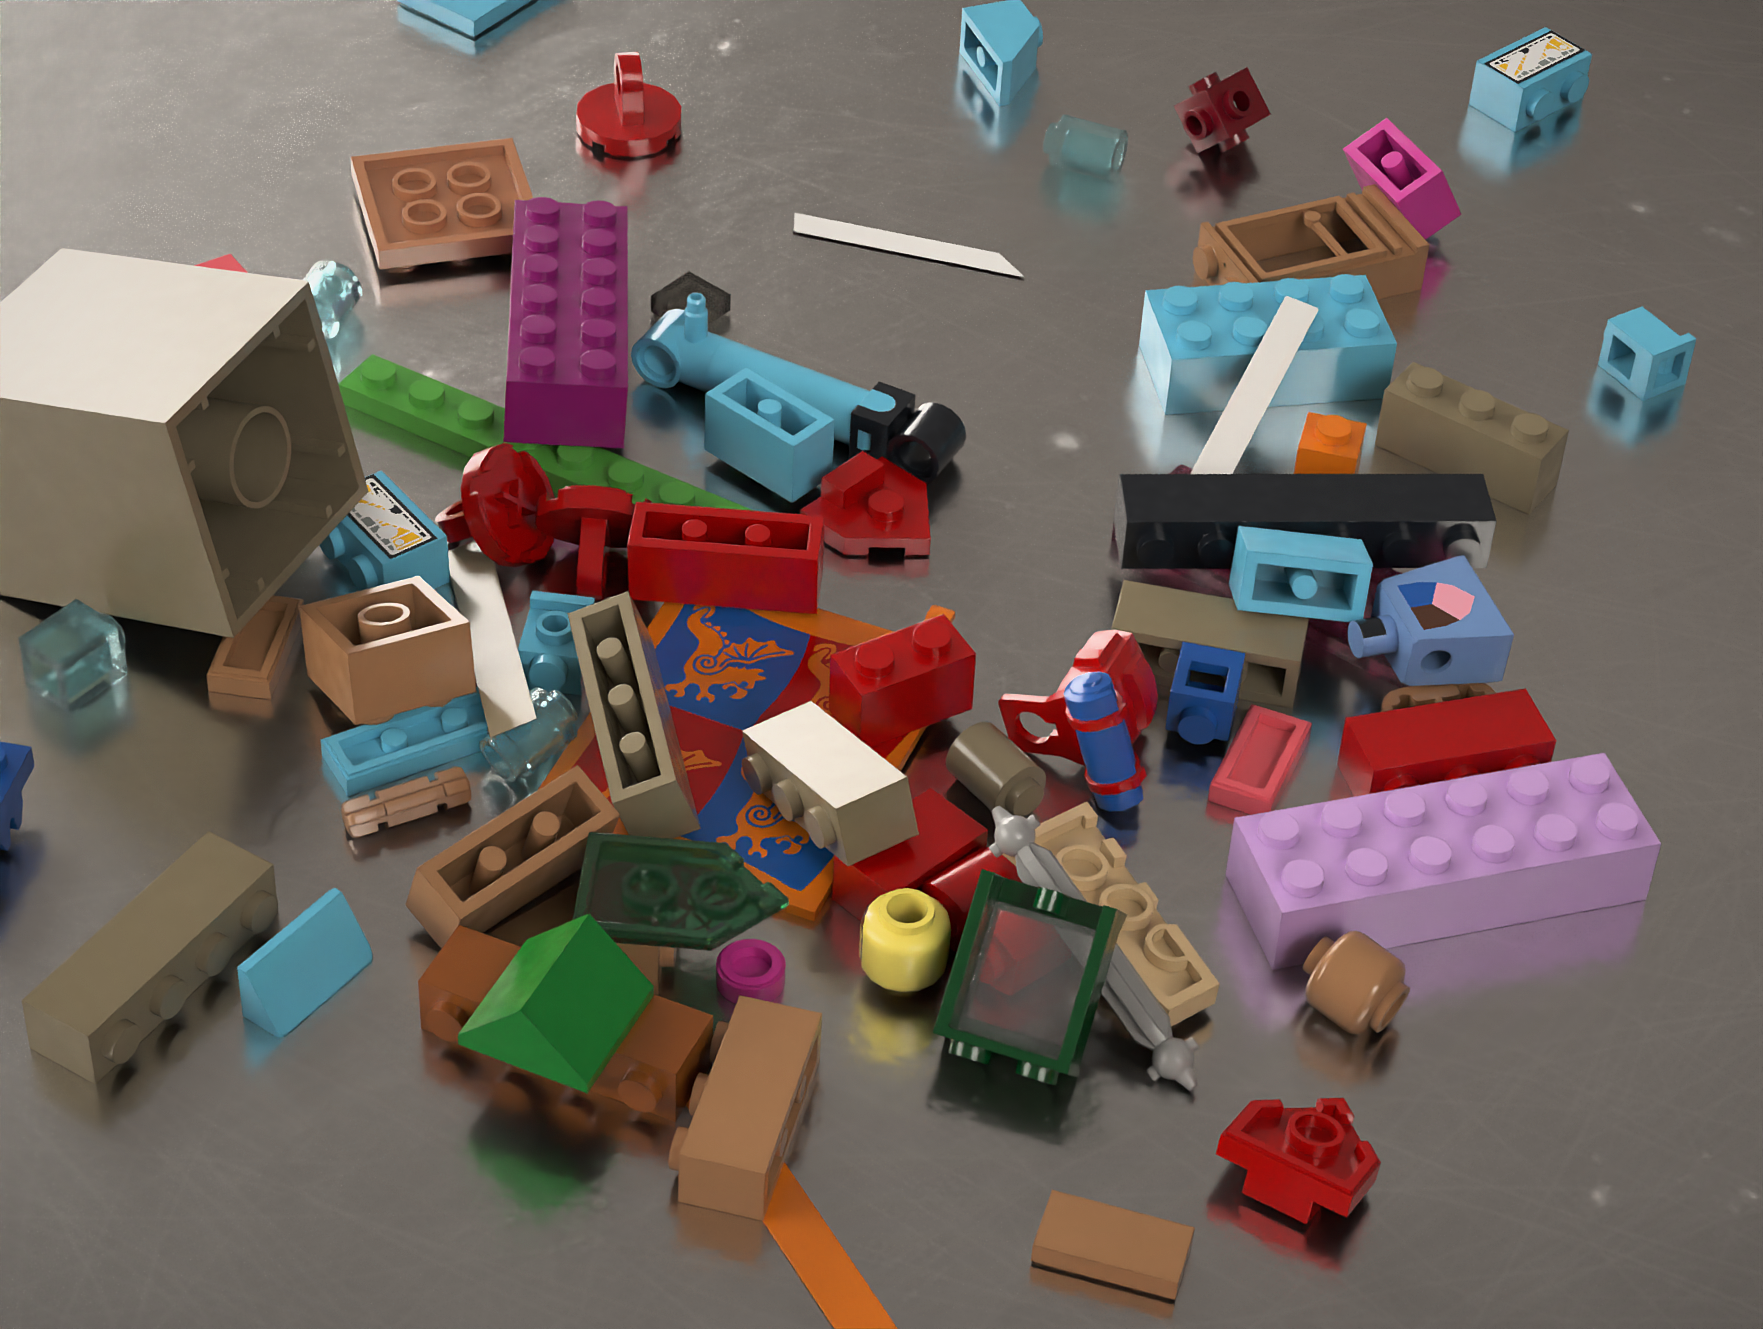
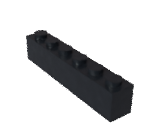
M1119 474L1114 513V527L1121 569H1231L1238 526L1362 539L1373 563L1372 568H1421L1465 555L1472 568H1487L1497 522L1484 474Z

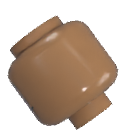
M1350 931L1335 942L1325 936L1310 952L1302 970L1310 975L1305 992L1307 1002L1351 1034H1361L1370 1028L1376 1032L1382 1031L1398 1013L1410 992V987L1403 983L1406 972L1405 964L1394 954L1359 931Z

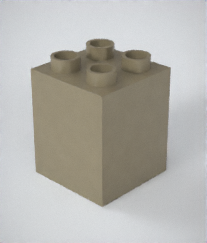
M61 248L0 303V595L234 638L369 492L309 281Z

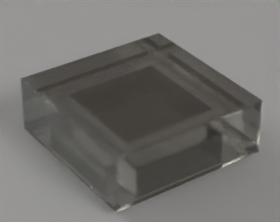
M689 271L651 295V312L662 317L667 311L672 309L685 310L687 307V297L692 293H701L706 298L709 325L730 311L731 294Z

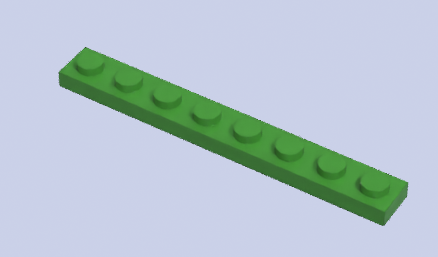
M374 354L370 355L338 383L344 405L468 457H472L474 453L502 443L514 445L512 448L517 452L525 450L538 461L547 475L554 493H558V489H563L565 486L596 485L625 490L626 493L633 494V504L643 502L647 498L653 503L754 511L600 447L503 442L505 408Z

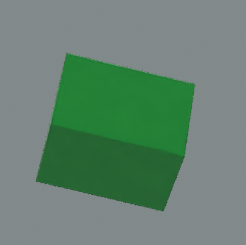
M587 914L525 941L459 1032L458 1045L588 1094L653 998L654 986L590 914Z

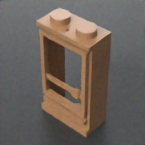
M1373 184L1364 186L1362 194L1356 195L1353 192L1347 194L1344 198L1335 196L1215 223V227H1212L1208 221L1200 224L1198 247L1193 251V264L1199 278L1205 280L1209 286L1224 285L1229 282H1270L1285 278H1327L1341 274L1366 275L1377 300L1422 289L1430 244L1385 194ZM1359 238L1368 248L1367 250L1347 254L1339 242ZM1326 245L1337 256L1267 273L1256 262Z

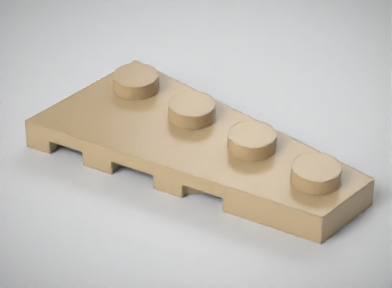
M1084 802L1040 823L1041 825L1035 829L1034 843L1053 853L1086 901L1102 907L1105 905L1116 908L1127 914L1116 943L1170 1017L1171 1027L1215 1004L1220 983L1178 925L1167 924L1157 911L1159 899L1146 882L1138 884L1125 867L1127 855L1114 837L1105 839L1096 827L1098 815L1090 804ZM1002 854L1016 866L1015 857Z

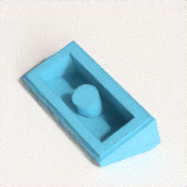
M336 888L329 890L237 967L243 1017L275 1037L281 1038L290 1033L372 962L373 953L370 944L340 890Z

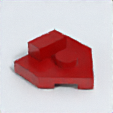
M864 451L860 452L823 476L821 481V497L800 510L802 515L824 516V542L842 554L868 555L869 547L904 548L905 555H930L931 535L926 483L884 457L875 459Z
M1344 1098L1317 1099L1316 1106L1309 1108H1284L1280 1099L1250 1101L1222 1132L1216 1150V1155L1248 1170L1241 1193L1305 1224H1308L1321 1206L1347 1218L1375 1183L1381 1161L1368 1141H1361L1352 1126L1355 1116Z

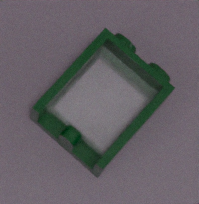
M981 869L933 1033L952 1039L948 1053L988 1065L992 1052L1018 1059L1016 1074L1056 1085L1059 1073L1078 1077L1080 1073L1079 1067L1118 935L1127 914L1116 908L1105 905L1102 907L1072 898L1054 890L1031 886Z

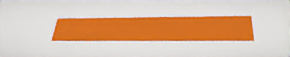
M689 1099V1101H688L687 1104H686V1107L688 1108V1110H689V1106H690V1099ZM784 1162L767 1212L762 1221L833 1328L898 1329Z

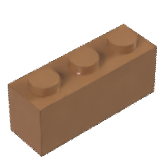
M576 765L417 867L405 905L441 949L458 925L483 933L585 866L589 842L609 843L620 814L583 770Z
M739 995L730 1021H719L717 1023L710 1048V1063H713L710 1074L699 1073L697 1075L689 1106V1113L693 1116L689 1128L682 1126L677 1128L670 1149L669 1169L679 1171L678 1202L755 1220H764L820 1062L822 1013Z

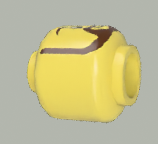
M910 888L896 889L876 897L866 907L860 925L859 957L862 970L870 980L885 989L898 992L919 991L933 985L944 974L949 959L951 925L946 909L938 900L919 890Z

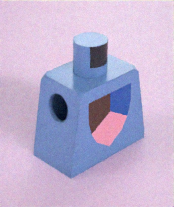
M1465 555L1383 579L1377 585L1371 617L1353 620L1348 626V641L1353 655L1356 658L1384 654L1400 682L1408 686L1502 681L1514 633Z

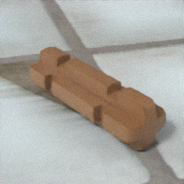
M453 766L435 772V779L431 781L425 775L375 791L376 798L371 800L368 794L348 799L341 805L344 826L352 838L358 839L379 832L378 825L383 823L386 829H390L437 814L439 812L437 806L443 805L445 810L465 805L471 800L469 779L462 767Z

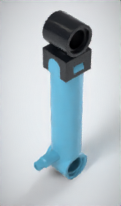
M692 293L687 297V307L685 310L672 309L667 311L632 347V363L638 374L645 381L661 388L673 387L679 382L707 393L744 368H748L835 419L834 441L849 446V459L862 451L875 459L884 457L925 483L932 482L964 446L966 440L965 426L960 417L952 409L942 404L926 403L915 411L916 395L880 381L869 391L709 332L706 298L701 293Z

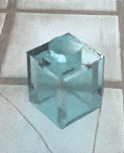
M75 599L18 638L26 686L69 714L75 712L128 674L124 648L125 635L122 626L110 615L101 614L78 599Z

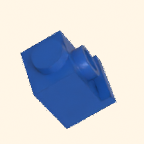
M1182 642L1170 690L1165 730L1179 732L1184 740L1193 744H1206L1213 739L1229 741L1235 710L1239 700L1246 653ZM1191 671L1227 677L1225 687L1190 681Z

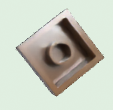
M420 576L299 606L307 676L355 725L382 724L391 720L395 714L424 706L444 707L453 698L477 692L470 622Z

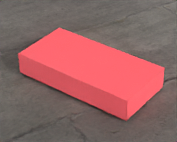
M1251 704L1210 784L1208 801L1250 815L1274 811L1310 739L1312 723Z

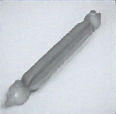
M997 806L991 811L996 828L994 832L995 843L989 846V849L996 858L1003 853L1015 857L1018 877L1025 884L1047 888L1072 898L1086 901L1053 853L1034 843L1035 829L1041 825L1034 814L1024 818L1012 815L1001 806ZM1054 926L1081 966L1085 968L1094 937ZM1116 943L1101 994L1134 1041L1153 1051V1065L1147 1069L1150 1077L1156 1081L1162 1076L1165 1079L1176 1080L1189 1091L1194 1089L1198 1085L1193 1070L1194 1052L1200 1048L1199 1044L1192 1036L1186 1041L1180 1038H1173L1170 1017Z

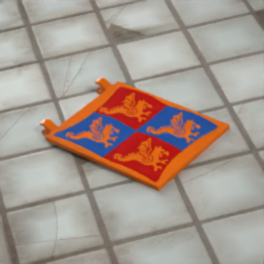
M664 602L647 627V630L653 640L701 829L654 846L671 847V874L674 870H684L693 875L699 872H707L712 874L717 880L715 889L721 891L724 889L729 890L732 885L733 889L742 895L736 894L733 891H729L728 893L815 921L833 889L834 854L826 847H817L804 828L794 820L787 821L780 813L777 805L764 794L757 795L751 789L742 768V759L747 757L742 730L809 701L815 703L834 718L829 712L830 655L894 631L818 608L817 614ZM932 605L924 621L944 614L952 623L955 619V611ZM590 712L539 789L578 765L612 804ZM926 727L870 748L901 771ZM619 817L609 843L634 845ZM697 876L709 884L710 887L712 886L713 880L710 876Z

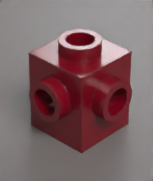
M1248 67L1220 80L1217 72H1214L1188 86L1192 96L1174 105L1183 128L1197 153L1216 144L1221 153L1233 148L1250 138L1246 128L1271 115Z

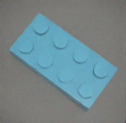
M1341 274L1327 278H1285L1270 282H1229L1224 285L1199 287L1173 286L1168 289L1145 290L1139 347L1164 414L1224 411L1286 296L1317 307L1319 310L1268 407L1383 399L1384 390L1390 385L1397 342L1367 276Z

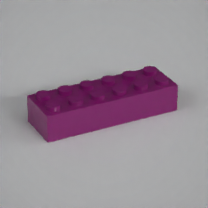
M548 197L515 200L503 442L624 448L628 396V206H615L610 202L601 200L590 201L586 204L557 202Z

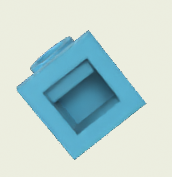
M1641 306L1608 319L1598 365L1639 399L1645 401L1686 384L1696 338L1690 333L1682 336L1678 335Z
M532 590L530 610L518 646V652L530 690L582 696L584 682L567 613L594 604L595 598Z

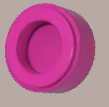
M758 939L735 941L723 948L717 957V988L724 998L735 1004L739 995L771 1002L781 994L785 986V958L777 947L766 941Z

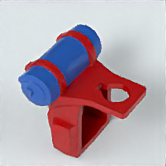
M1119 630L1095 632L1083 649L1079 650L1074 658L1073 666L1062 680L1057 692L1049 697L1004 694L999 699L998 705L1008 738L1023 752L1060 756L1085 766L1084 778L1099 808L1109 812L1124 811L1138 805L1144 799L1141 782L1147 775L1140 758L1134 753L1132 745L1143 729L1147 728L1152 722L1157 709L1158 691L1152 669L1146 661L1133 633ZM1020 713H1034L1046 723L1055 724L1057 730L1054 729L1048 737L1034 736L1023 727L1020 721Z

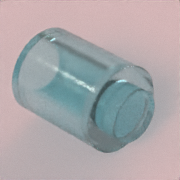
M1064 114L1058 123L1052 122L1049 125L1043 142V152L1049 154V163L1052 167L1113 183L1124 163L1128 145V133L1126 130Z

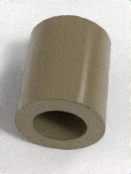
M983 721L970 726L951 745L946 757L947 770L990 811L997 806H1001L1012 815L1025 817L1039 806L1044 796L1046 784L1044 770L993 723Z

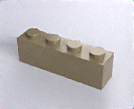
M624 592L567 613L612 804L619 812L620 819L634 845L654 846L701 829L653 640L629 592Z
M208 831L22 999L30 1049L96 1085L117 1064L126 1062L135 1053L139 1043L165 1019L174 1017L180 1011L186 999L210 976L219 974L227 966L231 956L251 937L269 927L278 913L274 864Z

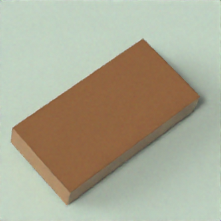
M273 595L234 638L223 636L207 673L208 691L271 700L301 628L299 606L304 605V600Z
M1052 1190L1033 1243L1031 1261L1176 1300L1193 1244L1195 1227Z

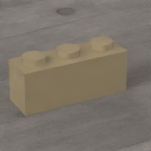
M1412 362L1384 390L1375 445L1438 474H1484L1491 498L1530 515L1557 486L1569 430L1547 421L1538 414L1529 413L1499 400L1488 392L1474 389L1442 375L1433 368L1424 367Z
M1124 580L1111 630L1133 633L1146 661L1152 669L1156 684L1172 686L1182 642L1246 653L1239 699L1293 708L1309 618L1237 610L1234 599ZM1192 670L1190 681L1225 687L1227 677Z
M812 701L742 730L747 751V757L742 759V768L751 789L757 795L764 794L777 805L780 813L787 821L794 820L809 833L817 847H826L847 866L919 835L908 777Z

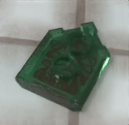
M589 832L573 920L590 914L615 943L712 951L789 906V898L772 883L766 882L763 884L744 867V858L727 843Z

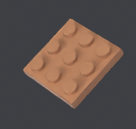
M513 138L351 157L352 177L379 270L389 268L407 269L415 265L445 261L463 262L471 258L501 254L512 255L515 200H530L533 198Z

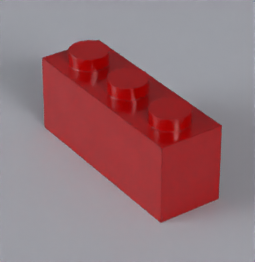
M636 502L627 543L629 594L632 600L817 614L823 575L824 516Z
M1525 688L1345 717L1337 765L1355 797L1548 763L1552 761L1556 739Z

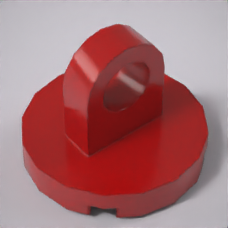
M638 52L615 53L614 83L601 85L587 92L577 103L576 130L583 142L593 147V141L604 145V152L614 156L639 157L654 154L667 147V140L672 137L676 140L681 134L682 106L674 95L663 88L643 83L642 65Z
M502 443L473 454L464 468L460 487L461 500L439 513L436 517V522L439 528L447 535V542H458L473 537L483 554L501 566L516 568L544 558L554 543V538L542 533L535 525V514L539 496L545 492L552 495V499H555L549 479L538 461L525 450L517 452L512 448L514 445Z
M571 485L558 489L557 498L552 499V495L548 492L539 496L535 514V525L537 528L554 539L579 545L576 582L577 596L593 597L595 601L604 600L610 548H627L635 504L632 503L633 494L626 493L625 490L596 485ZM647 498L645 499V501H643V502L653 503L652 501L648 500Z

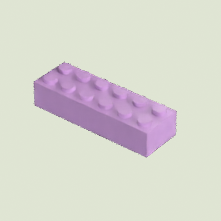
M1599 753L1236 817L1233 823L1226 877L1272 970L1304 964L1310 952L1322 938L1327 936L1335 942L1350 931L1362 932L1387 949L1643 901L1647 898L1661 843L1607 755Z

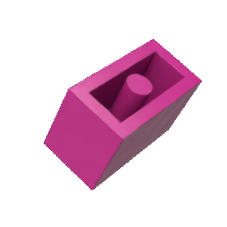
M1388 118L1343 148L1362 191L1364 186L1375 184L1425 240L1462 215L1443 171Z

